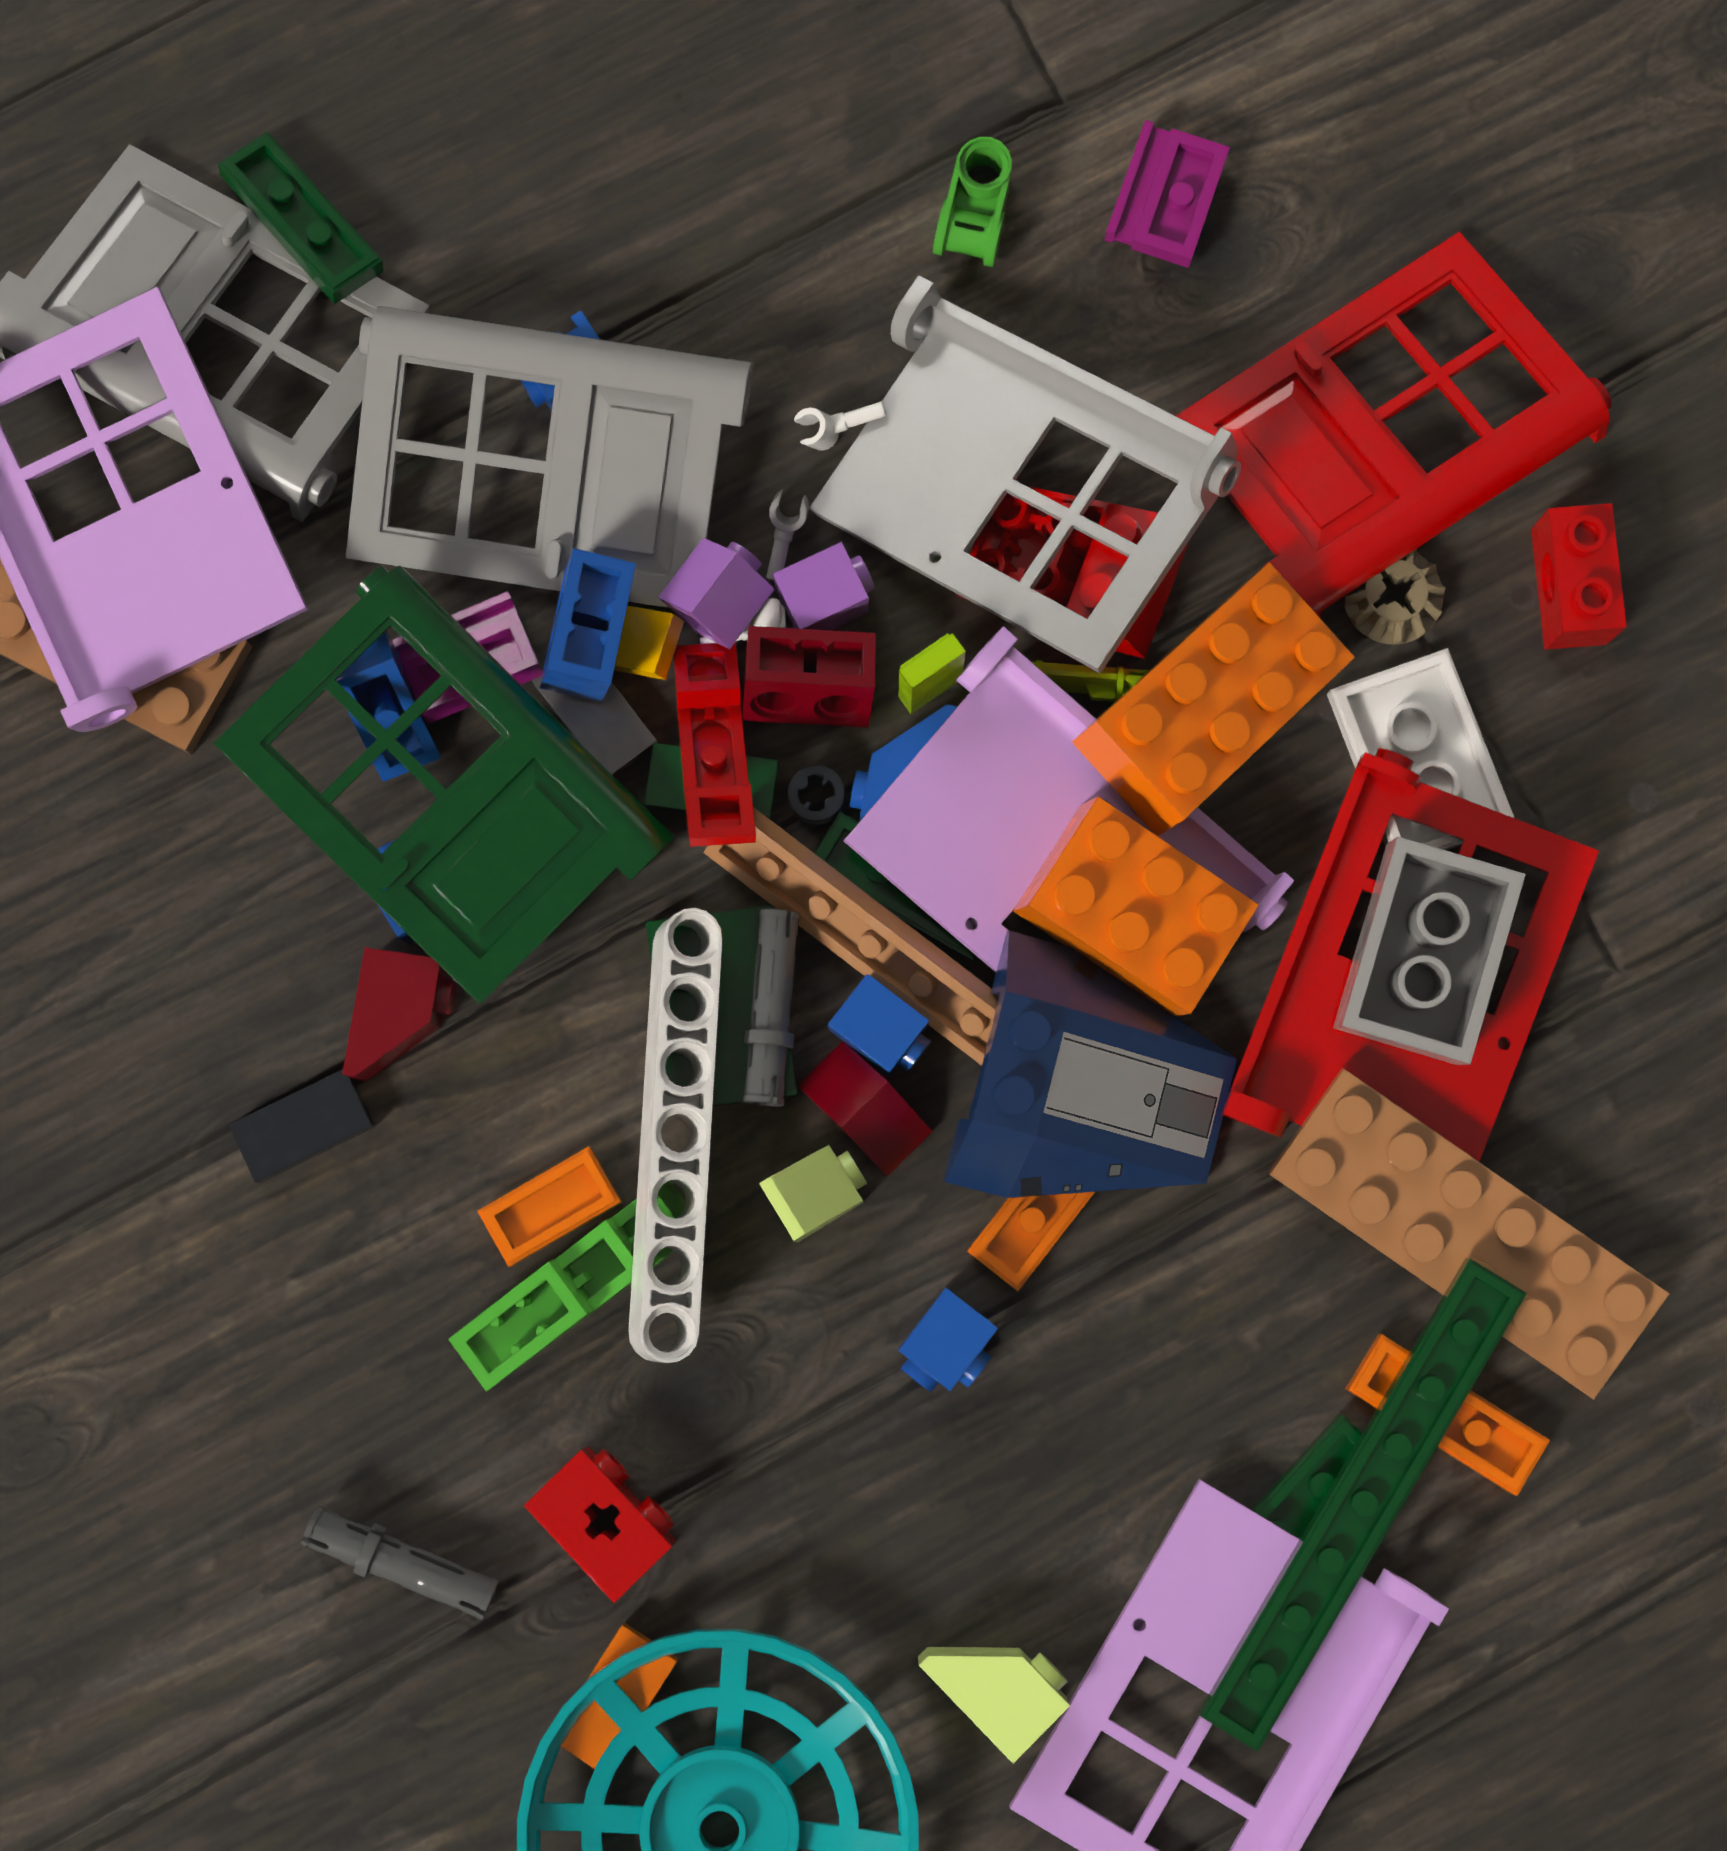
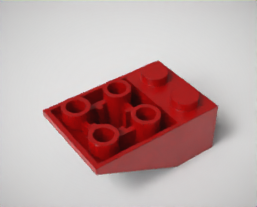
M1029 487L1067 508L1071 506L1077 497ZM1007 493L977 537L970 555L1020 582L1060 521ZM1093 500L1083 516L1137 545L1158 512ZM1073 529L1033 590L1088 619L1128 557ZM1188 543L1115 652L1146 658Z

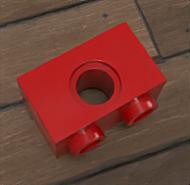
M1612 503L1548 508L1531 528L1544 650L1607 645L1627 628Z

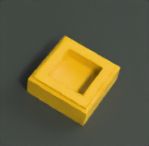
M627 606L614 670L666 680L684 621L672 613Z

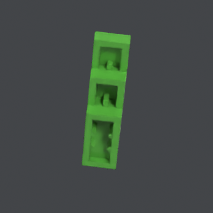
M664 1183L658 1191L657 1203L661 1212L667 1217L674 1219L680 1216L686 1201L673 1183ZM637 1198L612 1218L603 1221L556 1259L548 1261L448 1339L486 1392L631 1286ZM666 1247L659 1250L654 1257L653 1268L675 1251Z

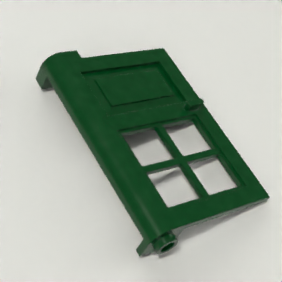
M382 565L368 575L356 589L355 593L361 599L218 737L213 744L469 995L481 1004L616 868L631 882L675 836L401 565L395 567L390 572ZM392 627L441 677L386 730L336 680ZM452 686L501 736L446 790L397 739ZM327 690L377 740L321 794L271 744ZM388 750L437 800L381 853L332 803L376 759Z

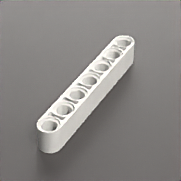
M698 908L683 909L662 923L655 933L652 949L628 1331L630 1343L637 1354L646 1360L661 1363L678 1362L689 1356L697 1344L700 1325L722 934L716 919L707 911ZM677 926H687L697 932L701 941V949L698 956L689 957L677 950L673 940L674 930ZM674 989L688 991L696 1000L697 1013L693 1021L686 1022L680 1020L672 1013L669 999ZM671 1053L684 1055L693 1066L694 1074L692 1081L687 1087L675 1085L666 1074L665 1064ZM668 1117L680 1119L689 1130L690 1138L688 1145L681 1153L670 1150L662 1140V1125ZM666 1182L675 1183L685 1194L686 1204L684 1210L675 1219L663 1214L657 1203L658 1191ZM664 1247L675 1251L681 1259L682 1265L680 1276L670 1285L663 1284L658 1280L653 1271L654 1257ZM662 1313L669 1315L675 1321L678 1330L676 1342L666 1351L656 1349L649 1339L650 1324L655 1317Z

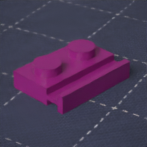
M1145 120L1106 230L1104 241L1113 243L1115 240L1131 245V250L1189 268L1230 147L1173 128L1169 132L1154 127V122Z
M508 591L451 615L521 685L542 676L543 671ZM400 636L392 641L402 661L401 664L414 697L417 700L441 675ZM451 686L422 716L427 724H430L471 705Z

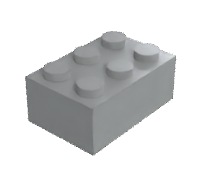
M1396 837L1390 841L1385 848L1333 1028L1451 1064H1471L1526 874L1401 837Z

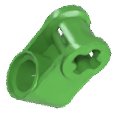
M977 137L969 140L961 148L957 156L947 199L945 198L942 205L934 240L933 254L943 256L946 251L981 258L983 259L984 266L994 267L1006 214L1004 211L1010 189L1012 158L1009 150L1001 141L992 137ZM977 166H989L999 174V177L988 184H980L973 181L968 176V172Z

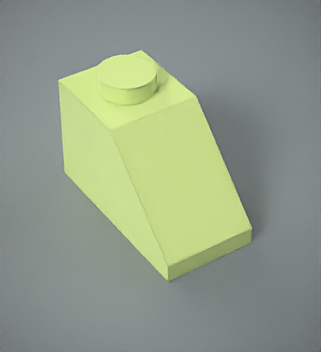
M827 1145L759 1184L795 1242H800L863 1203L857 1190L866 1185L867 1182L848 1151L836 1157L831 1147Z
M927 1647L918 1656L919 1666L1013 1764L1070 1707L1066 1695L1060 1690L1068 1682L1067 1679L1042 1653H1039L1031 1660L1020 1648Z

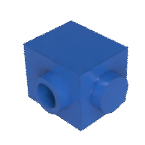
M868 973L828 1023L829 1031L889 1077L898 1065L909 1072L931 1043L929 1039L922 1035L929 1025V1020Z
M944 1288L898 1348V1351L908 1358L900 1369L929 1392H932L938 1383L949 1391L953 1389L958 1381L968 1388L991 1359V1356L982 1349L998 1328L949 1289Z

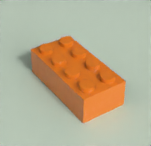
M1269 562L1230 595L1079 734L1072 743L1156 836H1160L1185 820L1355 657Z

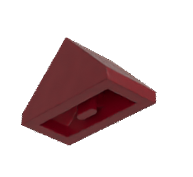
M844 1041L797 1085L887 1177L933 1132L891 1084Z

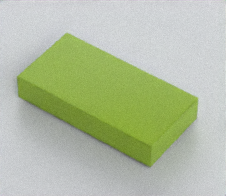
M947 633L900 666L898 697L910 714H913L958 683L956 679L963 671L966 651L953 633L950 635Z

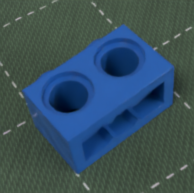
M573 548L564 570L539 689L594 702H602L612 681L636 563Z

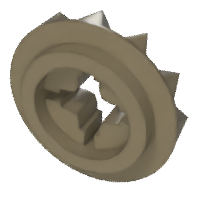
M1416 549L1344 596L1343 601L1346 613L1352 624L1366 637L1384 644H1405L1420 638L1433 627L1442 613L1441 609L1446 587L1441 584L1436 564L1428 562L1419 555ZM1383 578H1388L1394 585L1400 584L1403 581L1407 583L1409 580L1414 582L1404 597L1408 605L1407 608H1402L1396 601L1388 605L1384 603L1377 609L1374 607L1386 589L1382 581Z

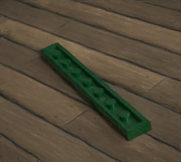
M1465 1258L1198 1711L1200 1717L1258 1752L1527 1295L1525 1291L1472 1259Z

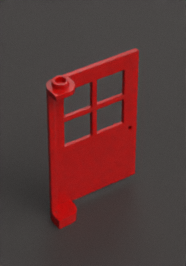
M1459 231L1177 414L1176 417L1214 436L1220 428L1232 433L1237 446V461L1241 463V472L1235 486L1227 496L1276 556L1269 561L1272 566L1321 619V611L1589 436L1595 444L1605 438L1610 422L1608 410L1612 407V401L1605 386L1594 377L1588 378ZM1451 283L1493 333L1440 367L1398 317ZM1386 326L1427 376L1376 410H1373L1332 360ZM1504 344L1547 395L1498 428L1493 429L1451 378ZM1438 388L1481 439L1429 473H1426L1384 422Z
M1378 748L1375 756L1367 752L1360 756L1221 1114L1282 1138L1288 1121L1301 1126L1341 1068H1344L1480 1162L1599 850L1421 783V777L1411 771L1414 763L1413 760L1394 751ZM1392 814L1462 840L1459 855L1472 858L1474 850L1478 846L1547 873L1523 937L1508 933L1505 946L1518 951L1493 1015L1485 1013L1471 1064H1451L1333 1028L1353 961L1337 953L1362 890L1373 893L1376 880L1370 879L1367 876ZM1504 1038H1506V1039L1508 1040V1047H1507L1506 1049H1505V1047H1506L1507 1043H1506V1040H1505Z

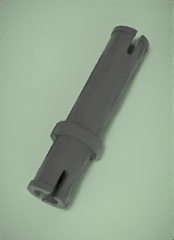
M762 909L759 910L758 944L750 1030H744L742 1044L748 1046L742 1102L745 1104H754L755 1102L757 1106L781 1107L784 1106L787 1050L794 1047V1034L789 1033L796 936L800 914L792 911L788 912L787 915V910Z
M317 1506L306 1527L301 1546L327 1554L353 1566V1573L366 1578L369 1573L435 1601L462 1610V1612L472 1615L481 1621L484 1620L500 1580L474 1572L443 1557L406 1544L397 1538L387 1535L386 1527L375 1523L370 1528L341 1517L339 1514L331 1512L322 1506Z

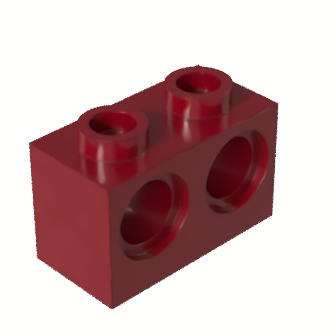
M748 626L744 673L743 721L869 728L875 690L876 633Z

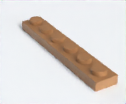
M754 807L756 843L712 845L706 847L703 852L776 909L787 910V915L788 912L792 911L799 913L798 926L861 974L866 976L868 973L927 1018L930 1027L982 1066L999 1000V995L991 994L992 989Z

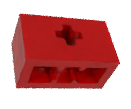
M587 1446L580 1450L523 1506L608 1598L615 1603L676 1543L677 1540L668 1532L675 1523L653 1498L647 1496L640 1502L626 1487L624 1482L630 1475L608 1450L603 1448L596 1454ZM594 1503L602 1510L611 1504L617 1507L620 1514L616 1517L614 1523L621 1531L618 1535L610 1528L603 1530L601 1533L594 1529L592 1523L597 1518L596 1511L591 1507Z

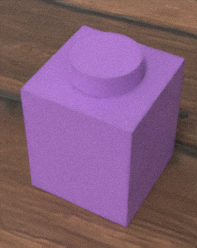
M703 538L658 598L695 633L730 649L775 589L757 572L762 564L747 549L735 542H731L726 548Z
M842 542L773 574L775 590L794 628L834 630L869 613V597L867 593L875 590L874 583L860 555L850 559Z

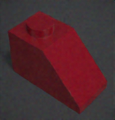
M364 948L342 1075L356 1080L368 1081L440 1029L443 1014L451 1015L456 1001L457 982L432 957Z

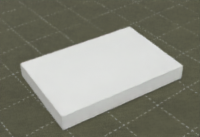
M1448 648L1336 687L1327 693L1355 769L1360 756L1364 752L1375 756L1378 748L1394 751L1414 761L1411 771L1421 777V783L1514 818ZM1395 814L1391 815L1382 838L1385 847L1396 837H1401L1445 851L1460 846L1463 842L1460 839Z

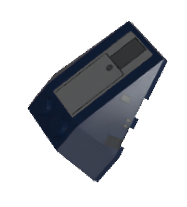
M1007 931L991 994L999 995V1000L969 1118L958 1120L943 1182L1004 1198L1206 1184L1223 1119L1221 1113L1229 1094L1237 1058L1071 947Z

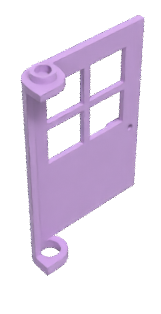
M158 287L0 362V407L61 378L87 433V437L22 468L0 421V559L67 705L66 708L60 710L67 727L78 732L94 731L119 722L132 714L138 707L132 694L309 610L165 297ZM141 340L167 398L101 430L74 371ZM174 412L201 471L134 503L107 444ZM95 451L121 510L55 541L28 482Z
M1004 626L987 642L956 679L970 693L844 840L849 847L994 972L997 971L1006 932L1008 931L1002 925V922L1016 907L1080 805L1099 796L1152 832L1072 743L1096 718L1015 649L1013 644L1018 639ZM1198 807L1185 820L1158 836L1259 904L1242 932L1248 931L1255 925L1261 930H1265L1279 917L1287 906L1288 901L1282 895L1294 880L1285 872L1274 875Z
M1199 1479L1069 1701L1070 1707L1061 1715L1009 1807L1079 1851H1160L1145 1842L1179 1781L1182 1779L1247 1818L1229 1851H1300L1430 1622L1440 1626L1449 1608L1386 1568L1382 1570L1375 1584L1361 1576L1271 1729L1272 1733L1286 1740L1290 1745L1255 1806L1189 1767L1190 1762L1212 1726V1723L1204 1718L1198 1717L1175 1758L1109 1718L1144 1656L1209 1694L1300 1540ZM1101 1731L1167 1770L1132 1833L1065 1793Z

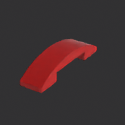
M736 642L730 649L718 643L677 645L673 657L682 775L690 847L756 843L751 784H749L741 714Z

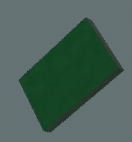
M772 905L709 913L718 922L722 934L712 1107L743 1103L748 1046L742 1043L744 1030H750L753 984L758 944L759 910L773 909ZM668 919L646 922L651 964L655 933L662 923ZM677 926L673 934L677 950L689 957L698 956L701 949V941L697 932L687 926ZM674 989L669 999L672 1013L680 1020L686 1022L693 1021L697 1013L696 1000L688 991ZM792 1049L787 1050L784 1097L798 1095ZM671 1053L668 1056L665 1070L669 1080L675 1085L687 1087L692 1081L694 1074L690 1060L679 1053Z

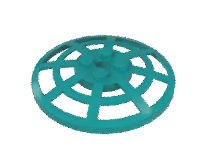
M696 1629L660 1637L625 1652L593 1674L563 1705L541 1739L524 1781L517 1817V1851H541V1831H581L582 1851H604L602 1832L639 1834L641 1851H797V1849L813 1851H919L918 1808L910 1770L894 1732L873 1701L843 1671L813 1651L777 1636L742 1629ZM700 1648H722L719 1687H702L679 1692L654 1703L642 1712L616 1683L633 1670L667 1655ZM749 1650L771 1654L804 1668L831 1686L847 1704L817 1727L807 1716L786 1702L760 1691L746 1689ZM596 1701L619 1726L621 1731L612 1739L598 1761L587 1787L584 1803L543 1802L547 1780L561 1745L579 1717ZM706 1707H718L714 1746L698 1748L681 1756L656 1727L662 1722L684 1712ZM744 1709L776 1720L794 1732L801 1741L773 1764L760 1755L741 1748ZM864 1725H866L876 1740L891 1775L898 1808V1834L859 1828V1813L854 1788L843 1760L835 1748ZM635 1745L658 1771L660 1776L652 1786L644 1806L605 1804L606 1794L615 1771L628 1751ZM818 1762L825 1769L833 1788L839 1814V1825L804 1821L799 1818L797 1802L790 1785ZM723 1811L735 1818L739 1826V1836L732 1844L725 1847H716L706 1841L701 1831V1823L710 1813Z

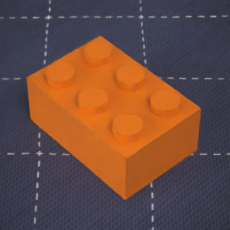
M1097 796L1080 805L1013 912L1062 945L1071 947L1172 1016H1180L1192 1013L1259 904Z

